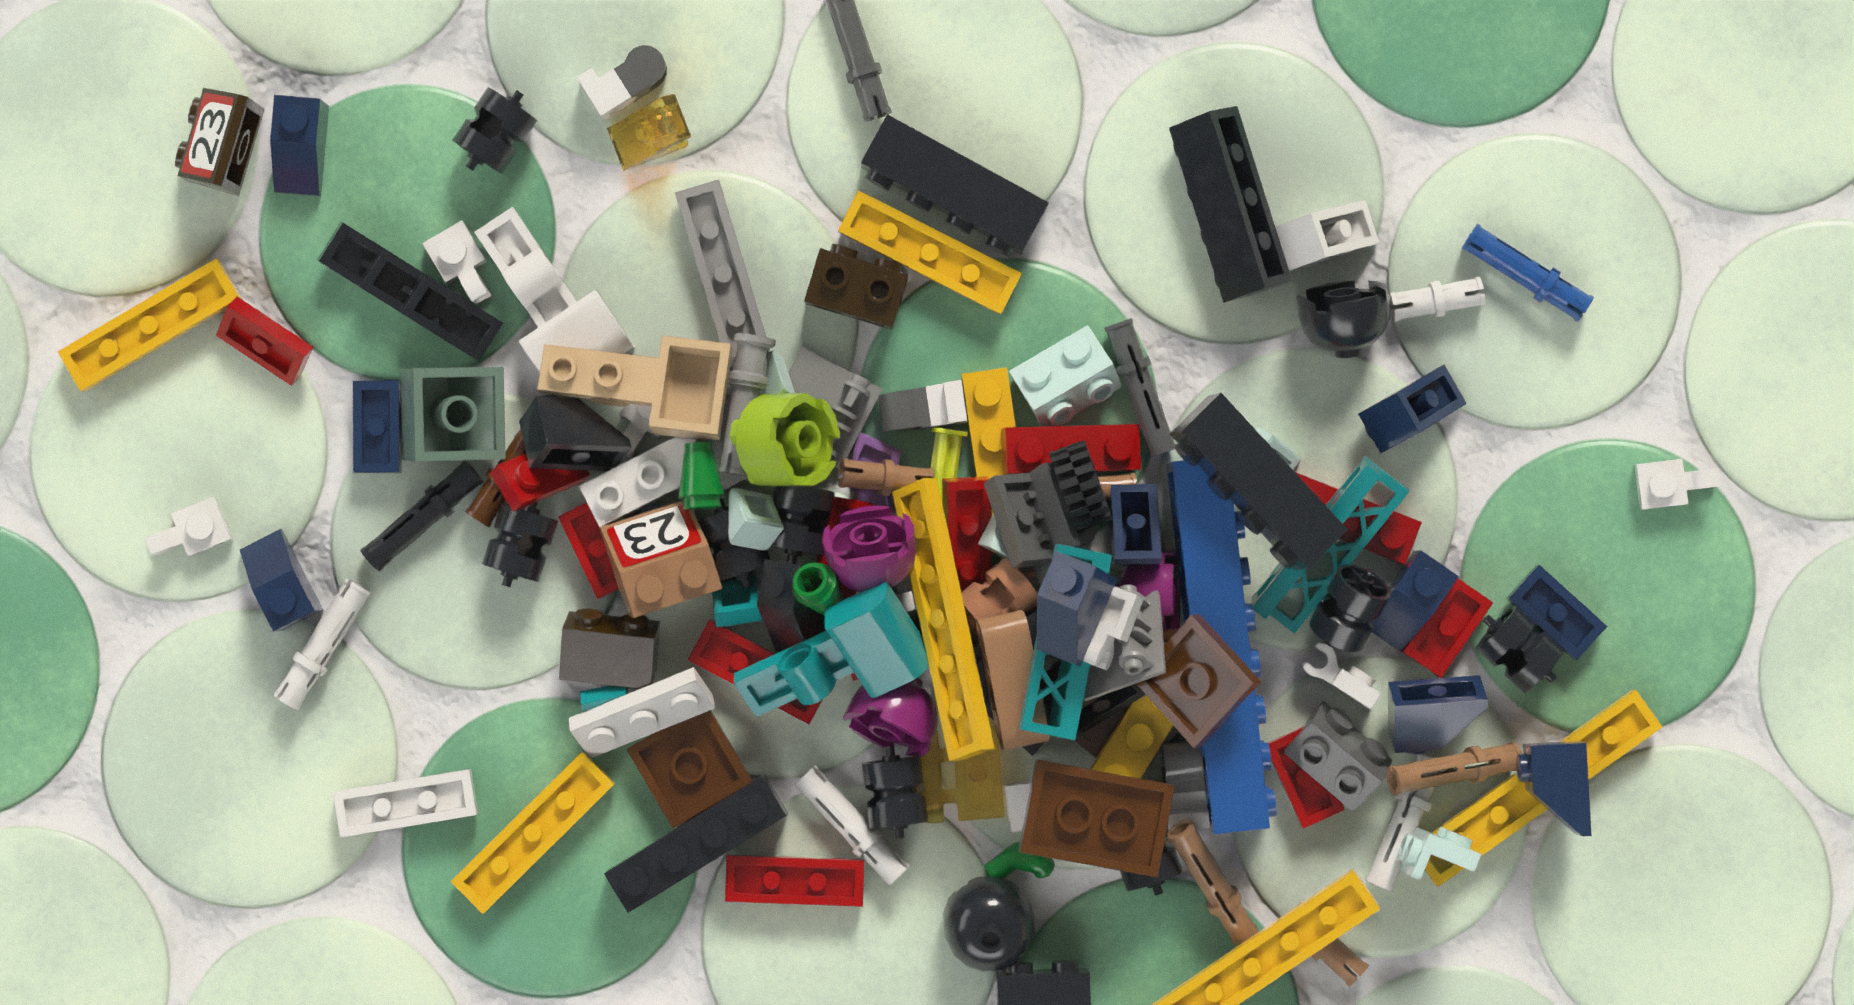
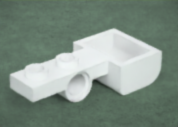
M511 207L474 232L501 271L513 293L538 326L537 329L520 339L519 343L539 373L544 344L622 354L635 347L597 290L576 301L514 207Z
M727 385L719 440L674 437L579 486L599 527L605 526L644 505L653 503L680 488L683 454L685 453L684 444L712 442V451H714L717 467L720 466L733 385ZM719 472L724 492L748 480L747 476Z

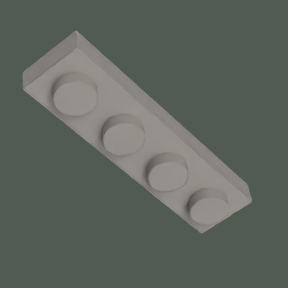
M718 179L675 192L719 341L730 343L733 347L731 369L734 368L738 345L734 341L735 333L766 337V333L723 190Z

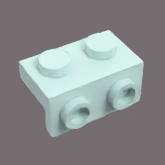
M1088 325L1009 371L1041 427L1060 426L1067 423L1075 414L1094 403L1105 401L1114 391L1122 386L1112 361Z
M1416 827L1413 835L1407 833L1403 838L1397 859L1402 861L1400 866L1402 872L1420 880L1431 854L1474 872L1482 854L1470 849L1473 840L1440 827L1436 835Z

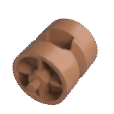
M1006 557L984 573L985 582L983 584L973 582L961 592L969 631L971 629L977 631V619L1023 610L1025 616H1028L1037 609L1038 593L1033 588L1031 582L1037 576L1033 569H1029L1024 573L1018 568H1012L1010 560Z

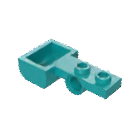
M887 582L877 587L866 589L824 609L826 631L734 673V685L756 717L795 699H798L803 705L815 704L832 692L838 679L851 673H855L869 696L876 698L915 680L927 670L929 664L923 637Z

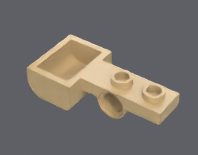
M662 335L659 358L544 344L537 390L544 394L585 398L608 406L625 407L630 404L651 406L648 426L653 433L699 440H719L733 347L730 343Z

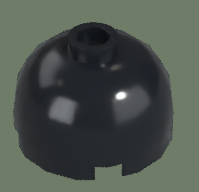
M1355 280L1340 281L1311 287L1306 290V298L1298 294L1296 296L1298 316L1304 333L1311 343L1319 348L1335 351L1337 358H1352L1362 355V348L1375 343L1385 332L1390 320V299L1387 285L1378 281L1368 280L1369 289L1355 288Z
M996 876L976 877L969 880L967 885L961 887L957 892L955 890L951 894L943 912L944 937L952 953L966 966L983 972L1000 971L1017 963L1028 951L1035 931L1034 913L1029 900L1012 881Z

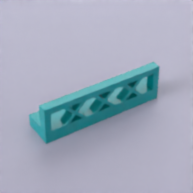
M1364 456L1326 504L1342 524L1347 518L1360 517L1362 529L1360 536L1354 542L1334 543L1325 552H1331L1333 569L1326 577L1307 579L1306 569L1295 570L1293 567L1287 569L1278 563L1251 597L1254 611L1265 619L1269 615L1295 634L1317 607L1321 599L1328 593L1327 587L1337 567L1343 564L1351 565L1406 497L1409 489ZM1378 480L1394 491L1384 506L1364 508L1363 498ZM1376 515L1366 527L1365 516ZM1347 550L1339 562H1337L1336 551ZM1318 586L1309 597L1308 587ZM1303 588L1305 604L1292 618L1277 605L1290 589Z
M1055 544L1053 556L1057 551L1071 557L1080 558L1081 561L1094 565L1109 574L1112 555ZM1036 636L1018 729L1075 740L1090 664L1083 661L1079 667L1061 660L1057 679L1052 682L1043 668L1045 656L1048 654L1037 650ZM1042 679L1046 687L1038 692L1040 680ZM1051 693L1053 701L1048 725L1032 722L1036 702Z

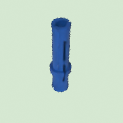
M1478 223L1461 248L1533 292L1535 300L1540 303L1543 300L1549 302L1574 318L1577 322L1582 318L1583 313L1587 311L1594 299L1592 295L1586 294L1559 276L1561 272L1553 267L1551 270L1545 268L1482 228Z

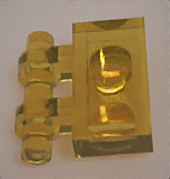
M990 726L995 749L961 761H949L946 747L939 748L938 730L936 731L928 753L921 756L924 791H920V794L925 796L927 804L928 822L926 823L945 822L944 804L957 803L958 821L1004 818L1000 749L995 726ZM942 762H954L956 788L942 789Z

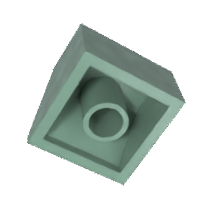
M504 367L400 368L402 460L425 462L506 459Z

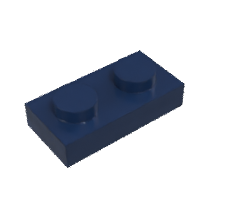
M399 380L353 381V473H402L401 387Z
M1539 564L1535 565L1506 597L1513 606L1517 605L1535 621L1536 627L1542 632L1546 631L1565 649L1564 652L1573 660H1578L1608 627Z

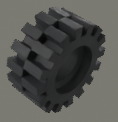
M1083 440L1049 452L1058 483L1076 531L1111 520L1112 516L1085 441Z

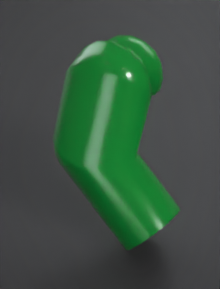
M1020 842L1011 844L983 865L991 877L996 876L1003 879L1016 869L1034 873L1036 878L1042 879L1050 876L1055 868L1052 858L1019 852Z

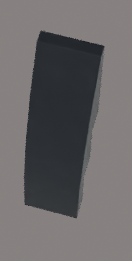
M342 221L317 259L323 265L477 361H480L503 324L497 318Z

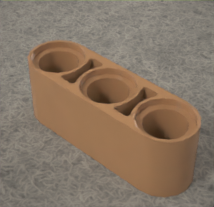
M1019 610L977 619L978 641L996 733L1002 751L1049 741V735L1018 729L1033 656V646L1024 611ZM1040 699L1036 702L1032 722L1047 725L1043 699Z

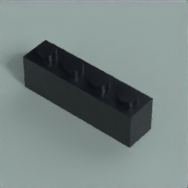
M1238 106L1208 111L1169 127L1174 152L1183 172L1187 193L1194 207L1201 230V238L1206 246L1214 271L1215 283L1220 290L1223 303L1253 296L1292 282Z
M888 114L861 161V168L868 171L865 179L887 191H889L892 185L908 193L905 198L908 203L927 213L930 212L932 207L948 215L945 221L947 224L968 235L972 229L989 237L985 243L987 246L1010 257L1012 251L1022 255L1049 204L1044 199Z
M1221 392L1207 396L1170 433V436L1178 443L1175 446V450L1180 457L1193 467L1198 465L1209 476L1206 482L1210 489L1222 500L1227 501L1230 499L1241 511L1238 515L1240 521L1252 533L1256 535L1261 533L1273 545L1270 548L1271 554L1285 568L1290 569L1293 567L1295 570L1309 569L1348 530Z
M764 773L751 783L609 868L604 875L625 910L629 913L786 817L788 811Z

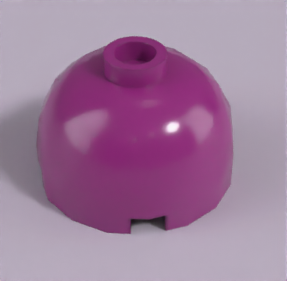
M864 506L841 514L839 516L840 524L833 527L831 531L828 524L824 529L822 537L823 551L826 562L834 571L838 582L849 590L857 592L877 587L884 582H887L891 588L903 582L911 572L916 557L917 541L915 528L910 517L904 513V520L892 515L891 508L886 506Z
M1176 551L1162 552V564H1127L1123 569L1120 584H1115L1114 586L1120 588L1123 585H1133L1137 588V592L1141 593L1144 597L1158 590L1164 642L1169 641L1176 633L1175 629H1179L1181 624L1179 578H1173V566H1179Z
M919 678L876 698H871L863 685H861L851 698L843 715L844 721L852 718L849 728L865 740L884 749L887 746H894V743L906 746L908 749L905 755L912 757L924 756L928 753L938 727L936 704L931 695L921 687L923 682Z

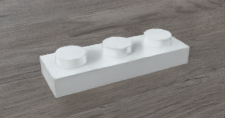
M693 667L570 717V732L591 759L715 708L714 698Z
M471 769L333 792L340 838L479 814Z

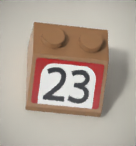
M683 500L599 527L628 616L635 618L722 589L708 542L694 511L684 510Z

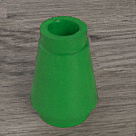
M712 442L684 444L685 453L683 454L678 498L683 499L684 510L721 507L720 496L725 494L714 451H712Z
M805 564L794 575L793 594L797 601L823 616L824 609L846 599L834 571L826 564Z

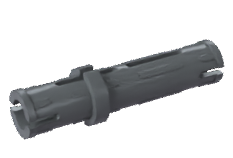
M826 0L849 69L846 73L848 84L854 85L864 121H872L876 115L879 119L887 114H891L892 110L889 107L879 77L882 69L880 63L874 62L855 1Z
M1132 318L1105 327V332L1108 334L1119 366L1115 368L1118 376L1122 375L1134 413L1149 451V457L1174 450L1176 444L1170 436L1171 431L1148 366L1152 364L1149 356L1144 357Z

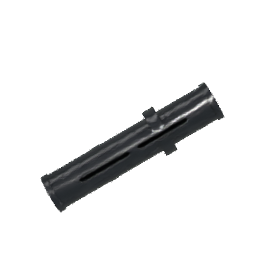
M464 460L436 486L429 485L424 490L425 495L374 540L360 549L361 553L380 572L392 559L419 538L443 516L447 518L455 512L453 507L475 488L484 483L483 479Z

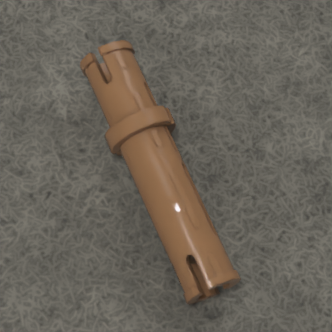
M1516 742L1484 749L1476 745L1465 748L1463 753L1431 758L1399 766L1393 765L1389 766L1386 772L1387 784L1393 795H1400L1404 792L1438 787L1465 780L1479 783L1485 781L1490 775L1517 771L1516 758L1518 754H1522V751ZM1487 761H1488V763H1485V764H1480V765H1475V766H1467V767H1464L1465 765L1475 764V763H1482V762H1487ZM1446 769L1444 772L1421 776L1424 773Z
M1189 819L1180 821L1167 832L1168 839L1175 846L1189 872L1207 899L1205 906L1210 914L1219 918L1229 934L1233 945H1240L1258 933L1257 926L1252 922L1241 904L1242 895L1238 888L1229 884L1215 858L1196 830L1193 821Z

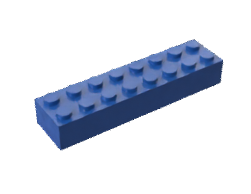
M1184 460L1170 462L1166 464L1175 549L1179 563L1177 567L1184 623L1191 615L1200 614L1257 677H1261L1258 650L1250 649L1248 632L1256 631L1253 603H1245L1243 585H1250L1251 578L1248 558L1240 557L1238 539L1245 538V525L1238 517L1241 511H1235L1234 503L1230 499L1224 501L1210 489L1206 482L1209 476L1198 465L1193 467ZM1255 689L1201 747L1210 829L1208 830L1213 834L1270 828L1269 817L1277 816L1274 790L1269 789V786H1265L1264 771L1271 770L1270 748L1268 742L1260 740L1259 724H1266L1265 703L1263 696L1255 695Z

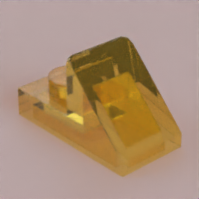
M675 94L660 97L607 128L623 171L681 150L688 146L687 139L691 137Z

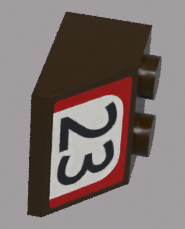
M203 88L201 97H195L189 109L188 123L192 124L188 141H182L176 153L175 167L179 168L177 176L191 183L239 196L265 109L247 96Z

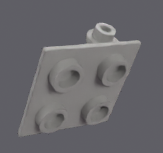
M801 347L788 373L795 393H807L815 399H824L835 413L840 430V439H833V452L830 461H836L835 468L839 469L841 459L848 457L883 389L870 383L869 380L855 373L853 374Z
M1123 585L1120 587L1122 590L1143 597L1144 600L1128 641L1124 642L1117 638L1114 639V655L1108 670L1090 664L1084 701L1166 673L1161 604L1158 590L1144 597L1141 593L1137 592V588L1133 585Z

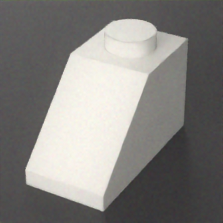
M1366 200L1310 213L1275 227L1289 271L1312 266L1379 244Z

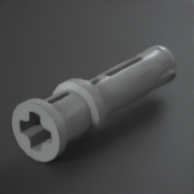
M735 333L734 341L738 345L734 369L729 372L728 377L729 384L733 385L718 471L747 476L740 464L736 446L730 440L731 424L734 420L740 419L741 413L748 403L760 396V390H765L766 386L769 385V378L765 374L769 350L775 347L776 340L758 335Z

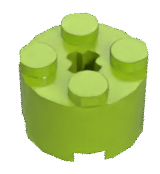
M807 393L762 394L748 403L742 411L740 419L732 422L729 436L731 442L736 446L740 464L746 472L750 483L758 486H814L825 480L836 465V461H830L833 452V439H840V430L835 413L824 399H815Z

